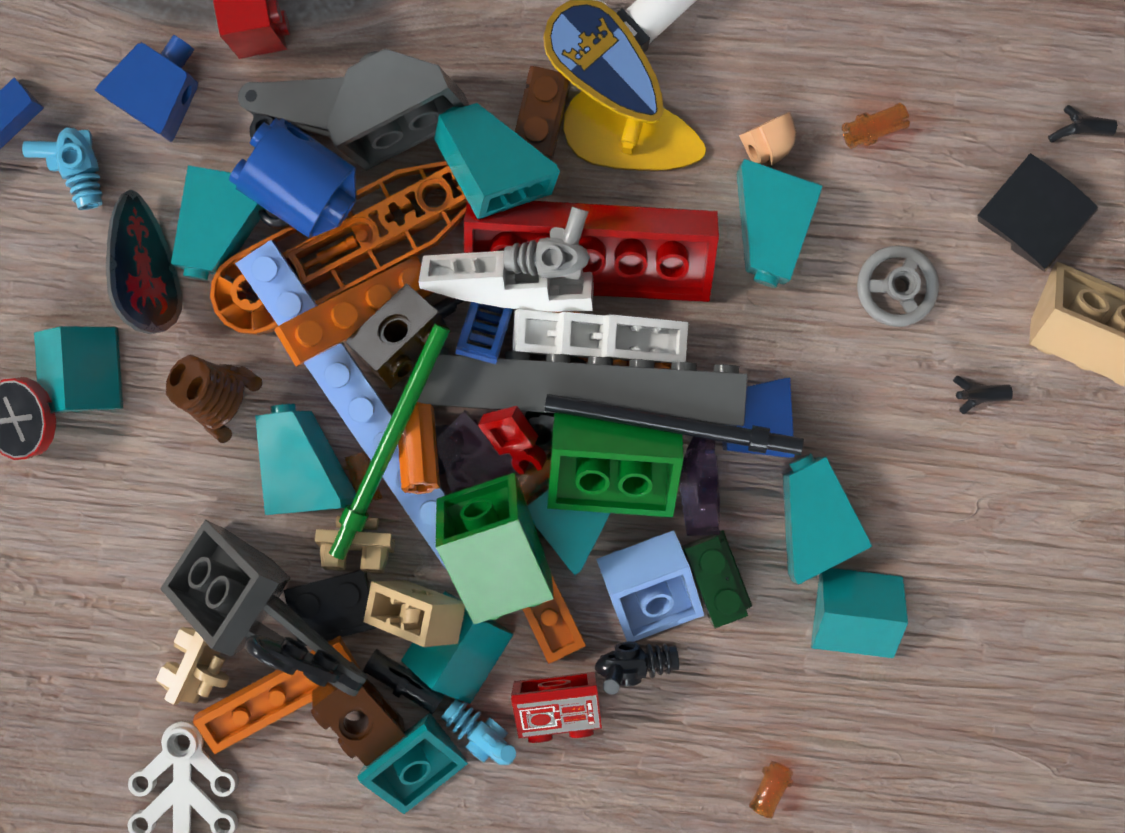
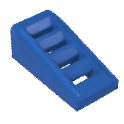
M471 302L455 354L496 364L514 309ZM480 309L502 314V316L500 317L489 313L481 312ZM476 319L497 324L498 327L476 322ZM472 330L495 335V338L493 339L472 333ZM473 341L480 344L491 346L492 348L490 350L468 344V342Z

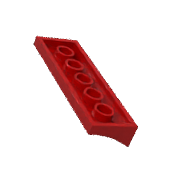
M467 201L464 217V253L504 251L506 246H513L515 243L522 245L525 242L529 244L532 240L538 243L541 238H550L552 228L559 227L565 229L571 209L575 207L588 211L579 245L587 250L590 257L587 265L583 268V272H592L594 283L593 295L710 302L719 240L717 211L531 201L477 219Z

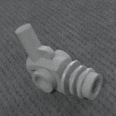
M572 207L566 228H552L550 238H541L538 243L532 240L529 244L525 242L522 245L515 243L513 246H506L503 253L505 270L514 271L516 274L522 271L524 274L530 273L532 276L538 274L541 278L566 277L580 280L583 268L587 265L590 258L587 250L579 245L588 211Z

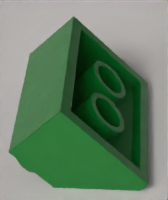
M554 413L547 509L673 517L683 464V435Z

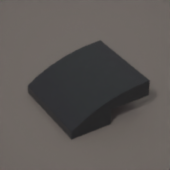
M1030 153L980 211L977 218L979 223L1011 243L1012 251L1045 272L1096 213L1098 206L1068 179Z

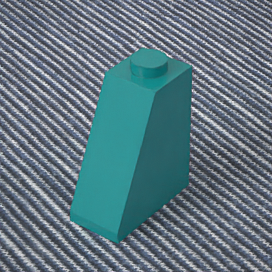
M474 103L464 107H452L439 114L434 140L477 219L552 195L560 173L557 165L480 104Z
M744 159L738 168L736 177L745 271L755 275L753 279L755 282L777 288L778 283L785 285L791 280L823 186Z
M189 165L187 167L171 260L172 265L184 269L183 276L208 280L209 274H216L219 266L237 254L261 219L259 211L262 209L266 210L236 189V185L229 181L231 172Z
M281 404L270 406L271 414L255 415L265 515L338 509L352 504L356 492L312 411H296V404Z
M812 453L790 463L792 471L783 475L787 570L791 581L798 585L872 547L827 457H817L814 459Z
M547 489L527 506L536 528L575 576L582 570L610 513L547 509Z

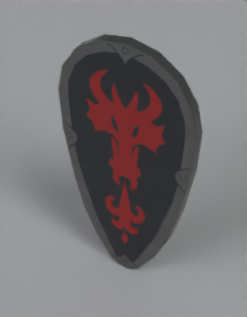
M128 190L119 197L109 221L106 252L107 292L113 309L125 324L138 332L146 334L161 333L173 326L182 311L181 287L176 267L171 264L172 256L160 224L141 195L136 191Z

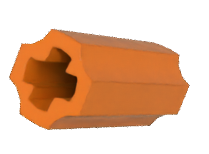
M417 402L398 442L401 489L404 493L426 494L440 488L434 408L431 404Z

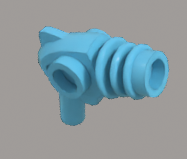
M66 127L59 133L57 142H23L22 152L24 157L46 158L48 169L54 172L59 171L62 179L67 180L65 185L71 188L70 193L74 195L72 201L76 203L78 210L94 209L103 204L101 199L103 193L98 190L100 184L97 183L100 180V176L95 174L99 171V165L92 149V134L89 130L78 131L75 128Z
M458 699L441 716L447 723L446 727H450L453 723L455 724L452 732L455 733L459 728L462 730L457 737L458 740L465 734L468 735L467 739L470 742L465 746L466 749L483 763L488 758H491L499 765L513 763L516 757V750L504 740L508 734L507 731L493 719L488 718L485 723L483 721H476L481 712L478 711L472 717L471 713L474 709L470 708L466 712L464 709L467 703H462Z

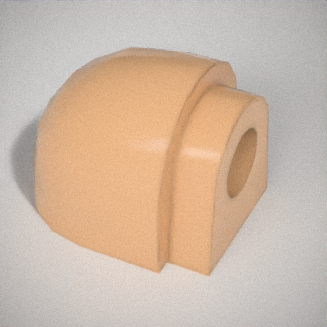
M787 112L739 135L752 162L770 167L789 154L795 144L796 130L791 113Z

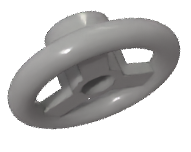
M900 245L885 247L872 254L862 266L857 283L858 296L866 312L878 322L894 327L908 326L923 319L933 308L939 292L938 275L931 261L920 251ZM891 258H905L902 267L891 271L886 279L870 280L872 273L882 262ZM917 266L922 270L926 279V294L919 306L913 298L921 288L920 276L915 271ZM896 278L904 281V292L896 290L894 286ZM871 293H888L890 297L900 302L906 314H891L882 310L874 302Z

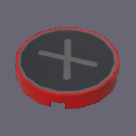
M27 377L2 379L0 381V453L13 460L29 459L42 454L49 448L55 435L56 415L55 412L50 413L48 402L52 401L47 391L38 382Z

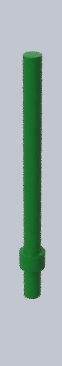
M434 323L352 504L345 506L339 519L342 525L329 551V554L335 558L345 559L357 531L362 532L368 520L369 514L367 509L450 332L449 329Z

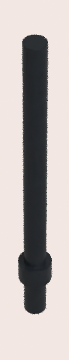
M547 394L545 411L748 446V451L766 454V450L801 455L804 438L770 433V428L752 425V429L552 394Z

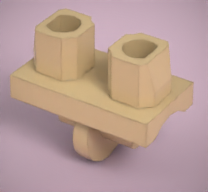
M341 516L336 518V528H340L342 525L339 522ZM368 517L363 529L378 530L379 519ZM316 529L315 542L320 547L321 567L324 570H346L347 555L344 560H341L329 554L339 530ZM357 531L349 550L362 551L361 571L384 573L388 553H394L395 539H392V534Z
M193 627L180 628L174 640V647L186 654L181 664L167 662L163 665L156 681L168 691L164 699L176 705L182 701L196 704L200 696H209L213 686L226 687L229 677L220 671L225 662V658L220 656V652L212 650Z

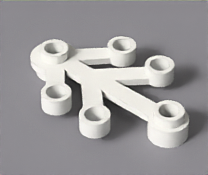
M179 721L172 724L165 730L162 736L161 744L163 751L145 768L131 775L128 781V788L135 796L142 797L147 795L155 788L157 777L172 764L173 782L146 809L139 810L129 819L128 831L130 833H151L156 826V821L173 805V833H191V806L210 824L212 833H233L238 826L236 814L230 810H221L191 780L193 765L211 782L210 786L213 793L220 797L230 795L237 788V774L231 769H222L203 750L204 738L193 723ZM179 735H186L189 738V748H183L178 744ZM138 776H143L148 780L147 789H142L137 785L136 779ZM220 776L229 778L231 782L229 789H223L219 786L218 778ZM142 817L148 822L147 830H141L137 827V818ZM219 818L229 820L231 825L229 830H223L219 827Z

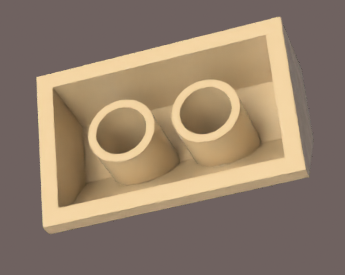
M1057 261L1051 270L1031 318L1029 344L1045 354L1056 355L1074 363L1083 370H1091L1112 379L1121 386H1125V290Z

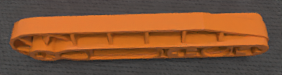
M446 161L397 169L357 190V200L380 188L386 199L355 215L351 209L348 214L349 218L344 220L339 227L314 236L282 253L289 265L293 264L295 266L299 279L307 291L332 277L335 278L340 288L316 300L317 306L437 246L464 219L467 199ZM437 171L428 177L425 175V173ZM421 174L422 180L390 196L385 185L400 177ZM452 179L460 194L456 198L451 186L448 184V181ZM434 189H441L446 192L445 202L436 208L427 206L425 204L427 193ZM416 199L418 206L424 213L420 217L410 202ZM397 209H400L405 214L404 220L406 223L401 226L393 221L395 219L393 212ZM460 211L451 221L449 220L448 216ZM445 219L447 226L434 239L417 247L412 235ZM292 226L233 255L219 266L211 282L210 299L214 312L224 325L242 334L258 336L273 332L278 327L260 298L256 302L246 299V294L251 295L247 291L251 285L235 263L270 240H273L281 251L277 242L298 232ZM351 232L355 234L356 237L351 235L333 247L317 253V257L304 264L301 258ZM408 238L413 250L381 266L376 254ZM359 242L361 248L309 274L308 268L318 263L323 265L337 255L357 247ZM371 257L377 269L345 285L340 273ZM226 274L235 279L233 283L224 278Z

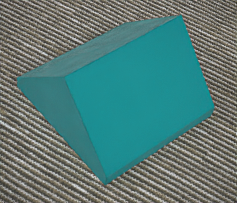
M59 326L34 332L37 382L47 391L52 401L48 402L50 413L123 409L118 327Z
M830 568L820 573L811 648L894 658L908 625L903 577L839 568Z
M446 590L443 592L446 596L462 601ZM465 608L458 644L422 647L412 642L401 661L432 690L471 704L514 633L493 620H487L474 625Z
M430 713L406 730V736L367 767L364 765L357 776L361 784L402 814L408 812L468 764L464 755Z

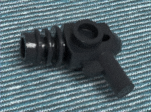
M630 641L621 642L615 645V651L600 656L595 665V670L598 674L605 677L603 690L607 694L613 695L619 691L621 685L635 686L641 683L642 678H646L647 670L652 679L655 677V669L659 675L663 674V668L667 674H670L671 671L679 670V656L676 645L668 646L663 644L662 651L659 645H655L653 652L652 646L648 643L645 653L638 643Z

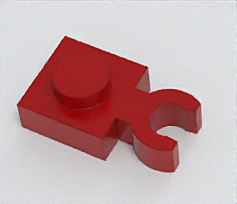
M518 406L483 414L478 424L479 428L499 455L510 453L513 458L512 466L520 475L524 474L529 461L534 464L538 471L542 470L547 459L546 453L541 447L535 445L538 435Z

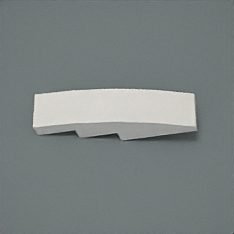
M504 251L426 255L422 259L418 281L420 289L463 301L502 308L547 312L593 311L594 283L592 272H582L580 280L566 277L541 278L538 274L532 276L530 273L524 274L522 271L516 274L514 271L505 270L503 262Z
M517 309L514 312L512 351L544 355L562 354L588 358L589 356L613 358V360L625 361L643 359L653 360L657 363L686 362L688 322L612 314L555 313Z

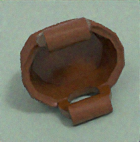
M190 354L178 360L170 370L166 380V396L178 408L189 413L197 422L204 426V429L220 443H226L231 439L232 431L225 424L229 423L238 412L243 401L244 386L250 391H258L262 387V379L244 366L218 365Z

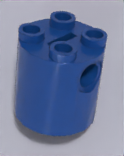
M275 118L270 125L265 122L262 123L250 141V145L255 147L247 161L241 159L230 174L229 181L236 185L238 191L308 238L339 227L357 200L355 178L357 168L283 118L280 120Z

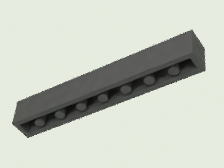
M442 347L417 401L423 404H431L432 406L491 410L518 406L521 412L555 413L545 411L547 394L744 427L748 375L739 374L740 366L714 364V372L697 371V363L672 362L671 369L654 368L655 361L630 359L628 367L613 366V358L594 356L588 357L587 364L571 363L572 356L562 354H547L546 361L530 360V353L506 351L505 359L498 358L497 363L492 364L466 356L449 355V348Z

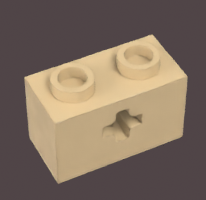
M407 580L371 581L363 622L422 647L458 644L465 606L462 601Z

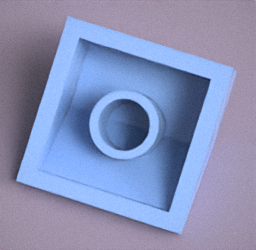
M674 530L596 559L627 642H635L704 616L690 566Z

